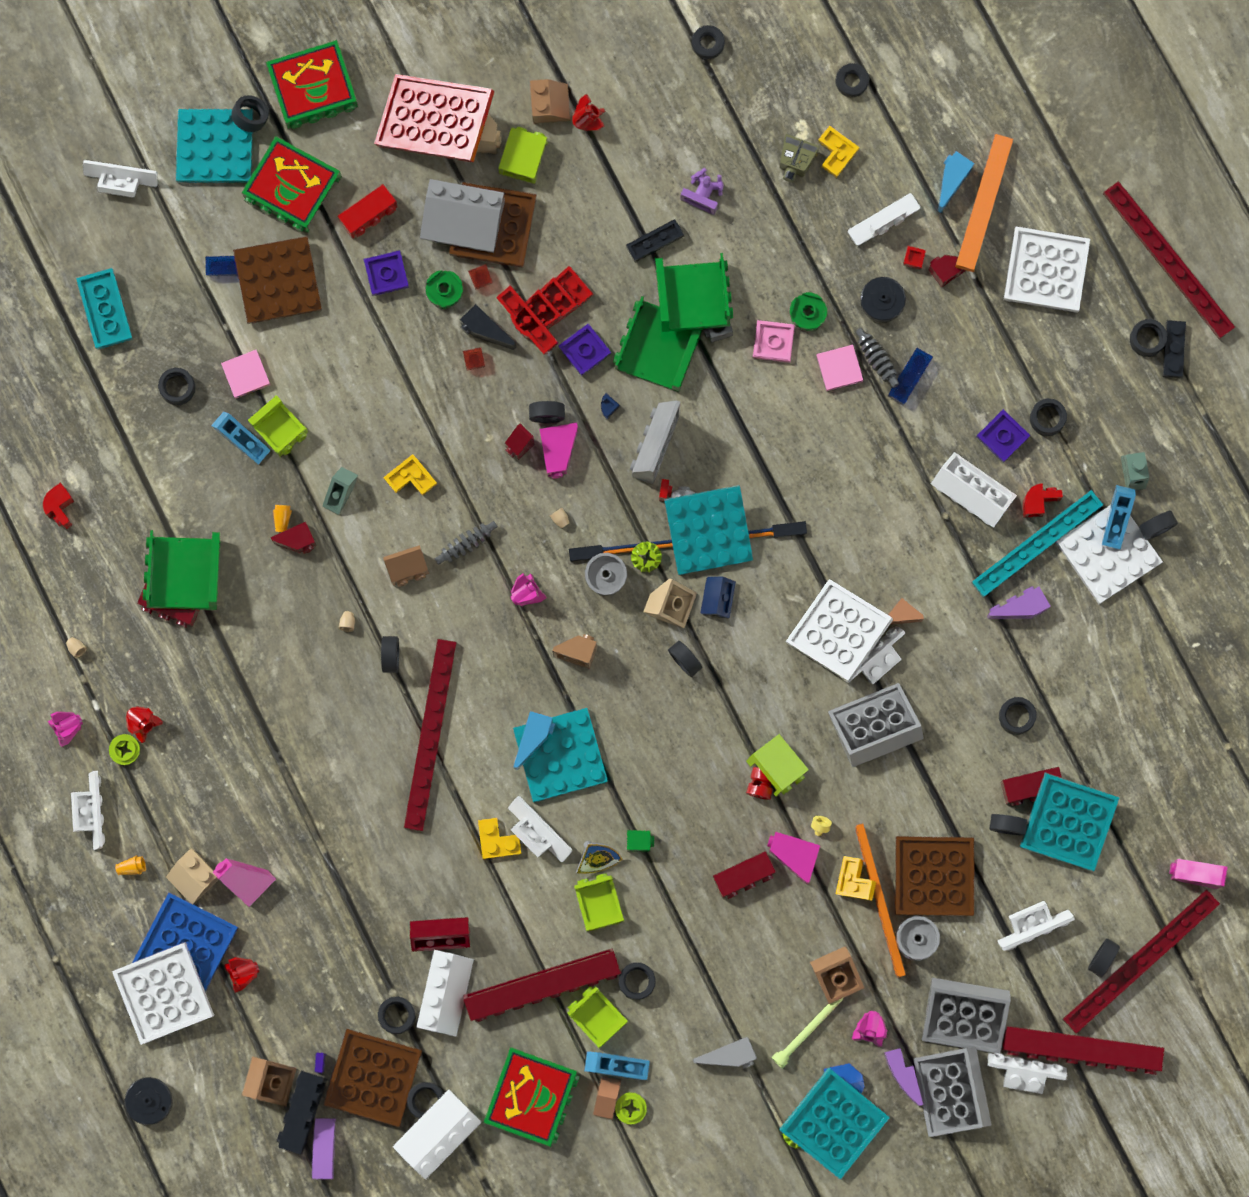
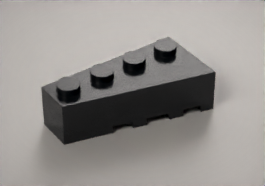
M306 1071L300 1072L296 1080L295 1092L292 1093L289 1101V1112H286L283 1119L285 1124L283 1132L280 1131L277 1137L278 1148L303 1155L327 1078Z

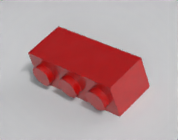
M382 184L339 214L338 219L353 239L363 235L368 227L376 226L384 216L393 214L398 205L385 185Z

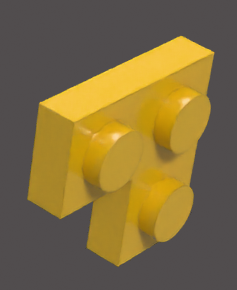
M831 126L818 139L821 145L832 152L822 164V168L837 178L858 152L859 146Z
M413 454L383 477L395 493L411 482L423 496L437 485V482Z
M497 818L478 820L483 859L521 854L520 839L516 835L500 837Z
M843 857L836 895L872 901L876 882L860 878L864 860Z

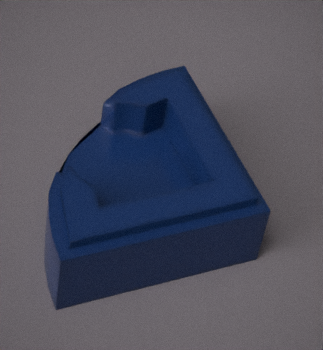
M605 393L601 401V411L607 420L620 405Z

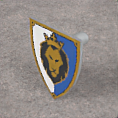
M586 841L584 843L585 850L576 874L604 871L623 859L619 852L611 846Z

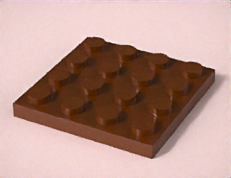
M463 182L462 185L503 192L505 202L494 253L451 245L449 255L524 268L537 194Z
M308 236L233 250L248 324L322 310Z
M896 836L895 915L974 916V838Z
M346 1029L324 1105L400 1127L422 1050Z

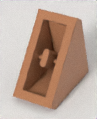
M903 598L888 614L893 619L890 625L922 622L924 619L923 614Z
M602 1076L593 1115L609 1119L613 1118L621 1080Z

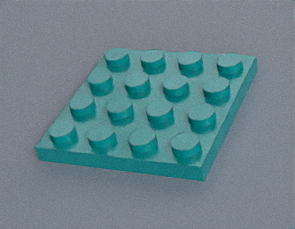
M178 109L177 183H248L252 176L253 132L243 131L235 125L231 116L232 109ZM240 109L246 118L253 120V109Z
M740 485L664 499L678 575L753 561Z
M588 708L552 717V723H555L553 734H549L548 739L523 764L533 803L608 782ZM526 724L513 728L518 749Z
M1045 773L1027 824L1026 834L1023 835L1020 847L1095 871L1119 797Z
M828 1067L779 1130L841 1180L890 1117Z

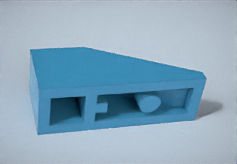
M955 151L953 156L949 155L943 163L945 168L938 212L940 213L974 167L972 161Z
M222 412L211 425L225 439L258 465L271 451L229 413Z
M1116 485L1102 545L1121 549L1136 497L1135 489Z
M530 711L513 766L514 769L518 770L548 739L549 734H553L555 723H552V717Z
M587 1051L584 1071L647 1080L650 1061Z

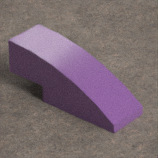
M901 1049L884 1052L888 1067L900 1088L917 1106L923 1105L914 1067L905 1068Z
M315 1119L312 1179H334L335 1119Z

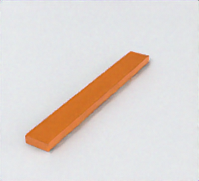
M995 134L955 267L974 272L1013 142L1012 138Z
M864 824L856 825L855 831L869 880L876 882L874 899L897 978L905 976L904 967Z

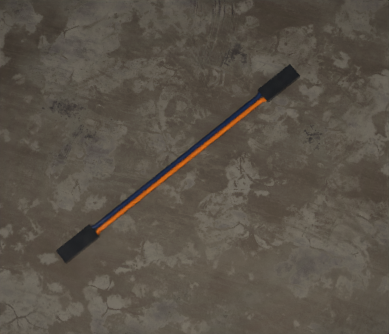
M806 521L772 525L771 528L749 530V538L763 536L779 538L807 534ZM672 540L651 542L657 545L659 549L673 547ZM639 543L611 547L595 545L569 548L570 562L590 560L600 553L617 554L632 552Z

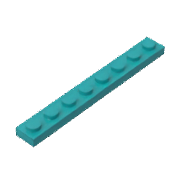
M1092 490L973 580L971 582L972 585L984 598L1103 506L1102 502Z

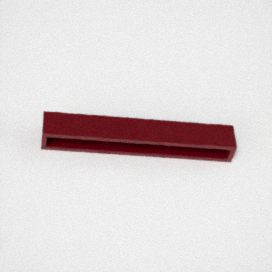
M610 948L465 994L463 998L470 1021L480 1022L485 1020L486 1016L492 1014L499 1016L504 1014L505 1010L511 1008L518 1010L523 1008L524 1004L530 1002L531 1004L540 1003L543 1001L542 998L549 996L550 998H556L562 995L561 992L568 990L569 992H575L580 989V986H593L598 984L599 980L605 978L606 980L615 979L621 972L614 950Z
M1010 1026L1005 1027L1002 1051H1007V1055L1019 1056V1053H1025L1027 1058L1038 1059L1039 1056H1046V1060L1058 1062V1058L1066 1059V1063L1078 1064V1061L1086 1062V1066L1097 1067L1098 1064H1105V1068L1117 1070V1066L1125 1067V1071L1137 1072V1069L1145 1070V1074L1156 1075V1072L1162 1071L1164 1047Z

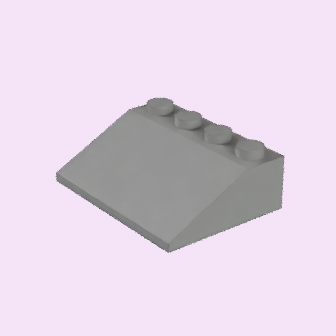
M430 179L420 239L494 253L505 202L504 193Z
M680 401L662 402L658 404L657 408H653L650 415L652 422L650 425H646L643 433L646 436L643 443L640 442L637 448L638 458L637 460L633 459L630 467L632 477L654 484L680 416Z
M899 683L828 711L852 768L924 739L921 724Z
M932 978L922 1041L963 1048L976 1047V1050L1000 1054L1010 1006V991Z
M976 1047L913 1058L929 1137L992 1125Z

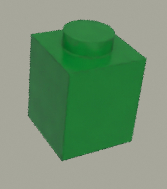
M627 830V852H650V847H654V835H651V831Z

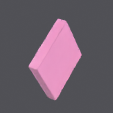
M757 320L753 358L790 363L795 325Z
M853 345L816 355L826 391L863 382Z
M257 350L221 363L235 399L270 385Z

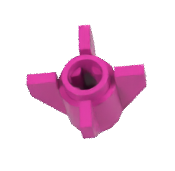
M524 573L517 577L511 590L512 595L510 596L513 603L520 606L539 603L547 598L534 582L533 575L529 574L526 576Z
M57 711L50 714L51 720L48 721V724L57 735L61 747L69 744L77 732L81 730V725H83L81 717L73 712Z
M876 1011L865 1013L857 1023L852 1039L854 1041L863 1039L873 1042L878 1047H882L883 1038H886L887 1035L883 1017Z

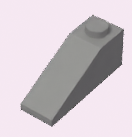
M745 1037L694 1058L693 1062L696 1064L734 1067L742 1065L744 1069L754 1065L753 1060L757 1058L748 1037Z

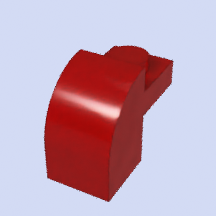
M61 482L46 493L43 500V510L49 519L53 517L59 527L63 525L68 529L72 526V523L63 512V509L75 501Z
M1043 483L1031 487L1023 500V518L1043 517L1045 514L1044 502L1061 501L1063 498L1062 490L1050 487L1043 491Z

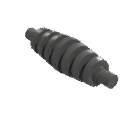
M859 328L856 331L860 338L858 344L862 346L861 350L865 353L864 356L868 359L869 365L872 366L874 371H877L879 376H882L884 382L888 381L893 388L899 385L895 378L897 372L893 369L894 366L890 363V358L887 356L886 351L882 350L883 347L873 339L871 334H866L862 328Z
M495 521L488 525L480 524V530L474 527V534L467 530V538L461 533L459 537L462 541L459 542L455 538L453 539L455 546L449 543L447 544L449 550L441 549V555L434 558L436 563L439 565L447 560L450 563L453 561L452 556L455 559L460 558L458 552L463 556L466 555L464 548H467L471 553L473 551L472 543L477 548L479 546L477 540L483 543L485 542L483 536L491 537V531L498 527Z

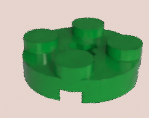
M439 270L431 274L427 279L425 287L426 296L433 305L446 309L460 301L463 295V285L456 273ZM441 285H443L444 287L447 285L449 286L447 293L440 292Z
M806 292L794 298L789 310L791 322L799 329L805 331L817 330L827 317V306L821 296L812 292ZM810 307L814 313L806 316L803 310H807Z

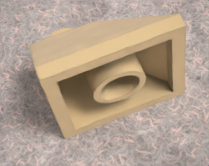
M668 579L650 594L644 612L658 620L685 628L697 593L673 579Z

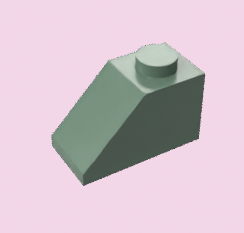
M341 467L331 479L322 507L339 515L354 489L358 475Z

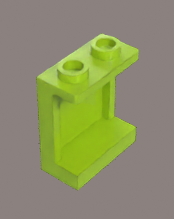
M511 127L498 168L499 174L535 184L543 152L548 144L547 137L540 132L531 133L522 127Z
M277 395L248 419L250 425L279 457L290 453L294 444L302 442L307 437V428L288 410Z
M780 734L746 760L750 767L756 764L777 790L773 793L775 796L780 793L785 795L792 789L790 785L793 783L798 785L805 779L804 774L809 770Z
M607 873L597 875L596 880L589 881L587 878L577 881L578 885H574L587 932L624 922L612 875L608 876Z
M589 987L582 994L584 998L580 1002L575 1000L568 1007L570 1011L567 1014L600 1049L628 1021L597 987L594 989Z

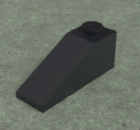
M477 304L460 319V328L467 335L471 334L475 338L512 350L516 348V343Z

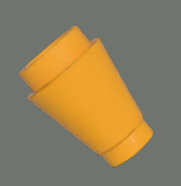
M275 505V510L273 509L275 532L287 530L292 513L290 506Z
M136 855L116 864V873L118 876L142 874V872L146 871L145 860L142 856L138 857Z

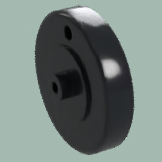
M877 277L870 280L864 286L860 296L863 312L867 317L876 322H890L896 319L902 313L906 303L903 287L896 280L889 277Z
M152 1077L138 1079L126 1092L124 1099L125 1109L130 1118L139 1124L154 1125L160 1123L169 1115L172 1109L173 1096L171 1090L160 1079Z

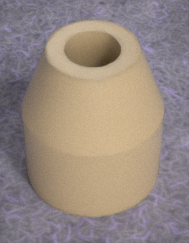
M563 508L550 515L553 522L560 528L569 524L568 515Z
M345 611L340 618L339 629L352 632L355 626L354 613Z
M71 637L66 642L69 652L75 658L82 656L87 650L86 646L74 637Z

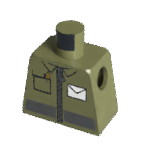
M786 134L779 167L785 170L783 179L793 183L796 175L804 177L818 155L819 146Z

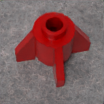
M588 94L580 98L572 116V122L577 129L600 130L604 127V124L598 117L606 111L604 108L598 109L594 104H590L591 100Z
M132 707L126 714L128 731L132 735L135 734L141 743L145 742L147 733L152 730L153 726L156 727L163 723L159 717L153 715L149 708Z
M235 957L229 959V963L224 965L233 982L235 993L242 991L253 979L257 978V973H259L258 964L251 959Z

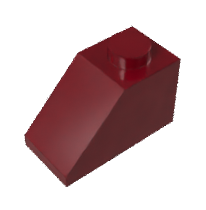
M944 255L941 258L937 256L930 262L931 265L928 271L941 288L967 271L955 267L958 259L957 256Z
M519 423L505 441L506 453L511 458L516 457L519 460L535 445L533 435Z
M306 521L271 537L275 545L297 553L303 552L305 554L314 550L313 547L317 546Z

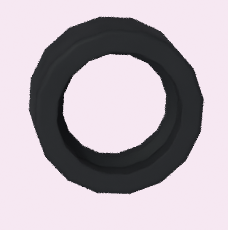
M245 95L236 101L231 116L235 125L241 130L257 132L264 127L268 120L269 110L264 101L258 97ZM248 107L255 110L259 114L260 120L246 118L241 113L240 108Z
M1154 319L1139 321L1130 334L1132 349L1143 357L1157 355L1167 342L1165 327ZM1146 327L1156 330L1159 334L1158 345L1151 349L1142 347L1137 340L1139 331Z
M174 367L166 370L161 375L158 388L166 402L172 405H182L192 399L195 394L196 385L188 371L183 368ZM173 376H182L187 380L188 389L180 397H173L166 390V383Z
M1046 398L1040 400L1034 405L1030 413L1032 428L1042 436L1056 435L1063 429L1067 421L1065 407L1055 399ZM1043 407L1055 408L1060 416L1058 424L1052 428L1041 426L1037 419L1040 409Z
M538 401L529 405V420L531 422L557 423L565 419V405L561 402Z
M1169 510L1144 522L1139 526V529L1145 540H1150L1174 528L1178 522L1173 512Z
M383 636L381 643L382 672L398 673L399 638L398 636Z
M677 641L668 649L671 657L688 676L693 677L703 668L696 656L683 642Z
M1014 697L1008 699L1002 705L999 711V721L1006 732L1021 735L1028 732L1034 726L1037 712L1029 700L1023 697ZM1021 705L1027 709L1029 720L1024 726L1014 727L1007 721L1006 713L1011 706Z
M992 814L989 829L998 833L1023 836L1026 834L1028 820L1016 816Z
M1108 938L1105 939L1094 955L1088 970L1099 977H1103L1118 954L1120 945Z
M634 962L622 969L619 975V986L621 992L626 997L632 1000H642L653 992L656 978L648 965ZM641 970L647 974L649 984L643 992L634 993L627 988L626 977L631 971Z
M399 996L386 999L378 1010V1021L381 1027L392 1034H403L413 1026L416 1018L413 1005L407 999ZM393 1004H401L408 1011V1019L400 1027L389 1025L385 1019L387 1008Z
M422 1082L410 1090L407 1103L410 1112L415 1117L420 1119L425 1114L419 1111L415 1105V1097L419 1091L423 1089L432 1090L437 1095L438 1100L444 1095L442 1089L436 1084Z

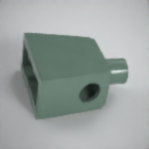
M1145 452L1121 456L1126 487L1135 490L1146 489L1149 481V472Z

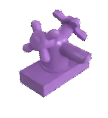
M703 168L691 176L692 184L696 181L699 182L696 192L683 188L680 200L715 215L718 203L710 200L709 197L712 190L717 189L718 196H722L724 187L722 176L717 175V182H711L710 177L706 176L705 172L707 170Z

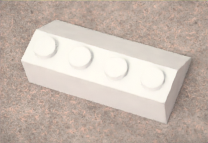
M955 452L942 466L931 483L938 491L945 493L954 502L959 503L968 512L975 514L984 523L991 525L993 528L1017 496Z
M434 950L417 1028L457 1037L464 1006L463 995L467 993L474 959Z
M448 1090L393 1148L426 1180L470 1135L481 1121L463 1102Z

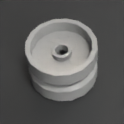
M600 553L592 557L585 569V579L588 586L595 593L601 595H612L618 592L624 586L627 578L625 564L618 556L611 553ZM604 570L609 571V577H603L602 572Z
M915 916L907 919L898 927L895 939L898 950L903 957L912 961H921L930 957L937 950L940 943V934L937 926L931 920ZM915 935H920L922 939L916 942L914 937Z

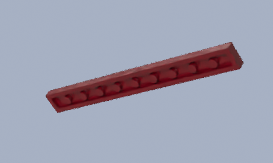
M1118 181L1105 190L1103 195L1216 337L1220 340L1235 328L1233 323L1122 184Z
M437 639L404 829L424 831L457 646L455 641Z
M1206 889L1062 1020L1077 1034L1219 906L1220 903Z

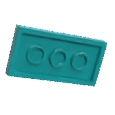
M113 268L76 278L96 350L133 340Z

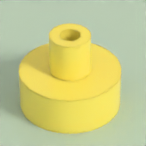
M823 816L813 817L811 827L815 830V835L817 836L828 833L832 822Z

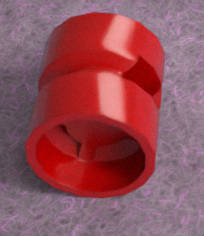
M753 767L750 776L752 782L748 783L746 794L759 799L770 800L773 792L771 785L773 784L758 767Z

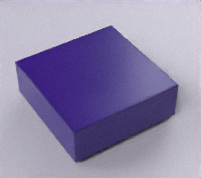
M316 1053V1073H324L326 1053Z

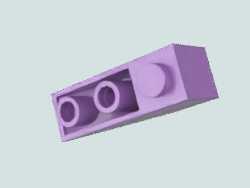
M1032 586L1023 591L1024 595L1018 598L1015 595L1006 600L1007 604L1003 606L998 604L992 607L987 618L1032 619L1047 611L1051 606L1041 588L1037 587L1034 589Z

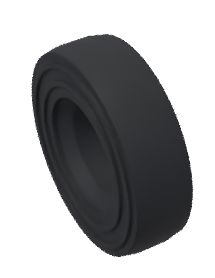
M712 25L698 28L692 36L691 44L693 51L703 59H713L719 56L725 46V38L721 30ZM705 36L713 37L716 42L714 47L710 49L704 48L701 45L702 38Z
M846 64L836 74V87L844 96L858 97L866 91L869 84V75L866 69L859 64ZM849 74L857 75L860 80L859 84L855 87L848 86L845 82L846 76Z

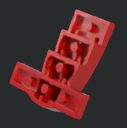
M568 266L556 278L553 277L545 286L538 289L526 302L511 285L496 298L511 315L512 323L518 333L527 339H531L539 350L546 355L559 343L548 329L579 308L594 294L571 266Z

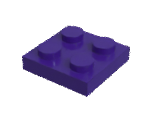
M400 250L364 259L372 296L409 288Z
M589 324L558 345V348L581 377L611 355V351Z
M1003 409L977 434L976 438L1004 463L1030 437V434Z

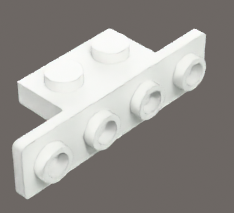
M88 160L83 161L84 175L100 178L97 185L98 192L135 197L139 184L153 187L158 185L156 171Z
M909 193L849 229L848 234L856 246H860L876 235L884 234L891 226L899 225L906 217L920 210V206L913 195Z
M897 626L889 629L886 635L877 642L852 679L860 672H863L869 682L874 684L902 659L892 645L905 634L904 630Z
M98 771L89 773L90 792L71 793L73 832L92 831L94 850L103 848L105 843V835L102 833L104 817L100 810L102 796L99 794L101 777L98 776Z
M520 796L516 797L508 809L520 821L514 825L511 831L537 857L549 849L560 862H563L573 850Z
M1042 901L1010 915L1009 919L1015 933L998 940V944L1003 951L1012 950L1017 945L1023 942H1030L1039 935L1048 934L1055 928L1067 926L1071 921L1075 920L1074 916L1069 910H1066L1051 917L1046 902Z
M999 1053L988 1054V1066L1006 1069L1003 1084L1007 1088L1043 1094L1046 1077L1066 1080L1067 1078L1066 1067L1059 1064L1050 1065L1038 1060L1029 1061L1020 1057L1012 1058Z

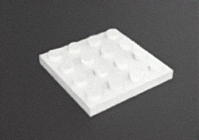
M1015 227L1003 300L1078 313L1090 239Z
M1110 506L1056 541V544L1098 604H1101L1163 562L1149 541L1145 540L1131 516L1121 549L1102 545Z
M829 579L786 642L850 683L893 619Z
M186 942L112 971L140 1044L214 1016Z

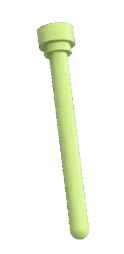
M843 998L828 1004L784 1051L776 1052L771 1057L774 1062L783 1069L788 1064L789 1056L843 1001Z

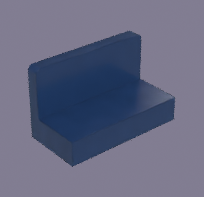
M723 576L707 577L700 613L730 618L736 581Z

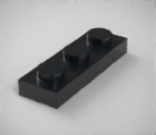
M673 219L626 244V248L633 261L637 262L683 238L684 233L676 219Z
M1167 320V342L1164 346L1163 377L1182 378L1186 322Z

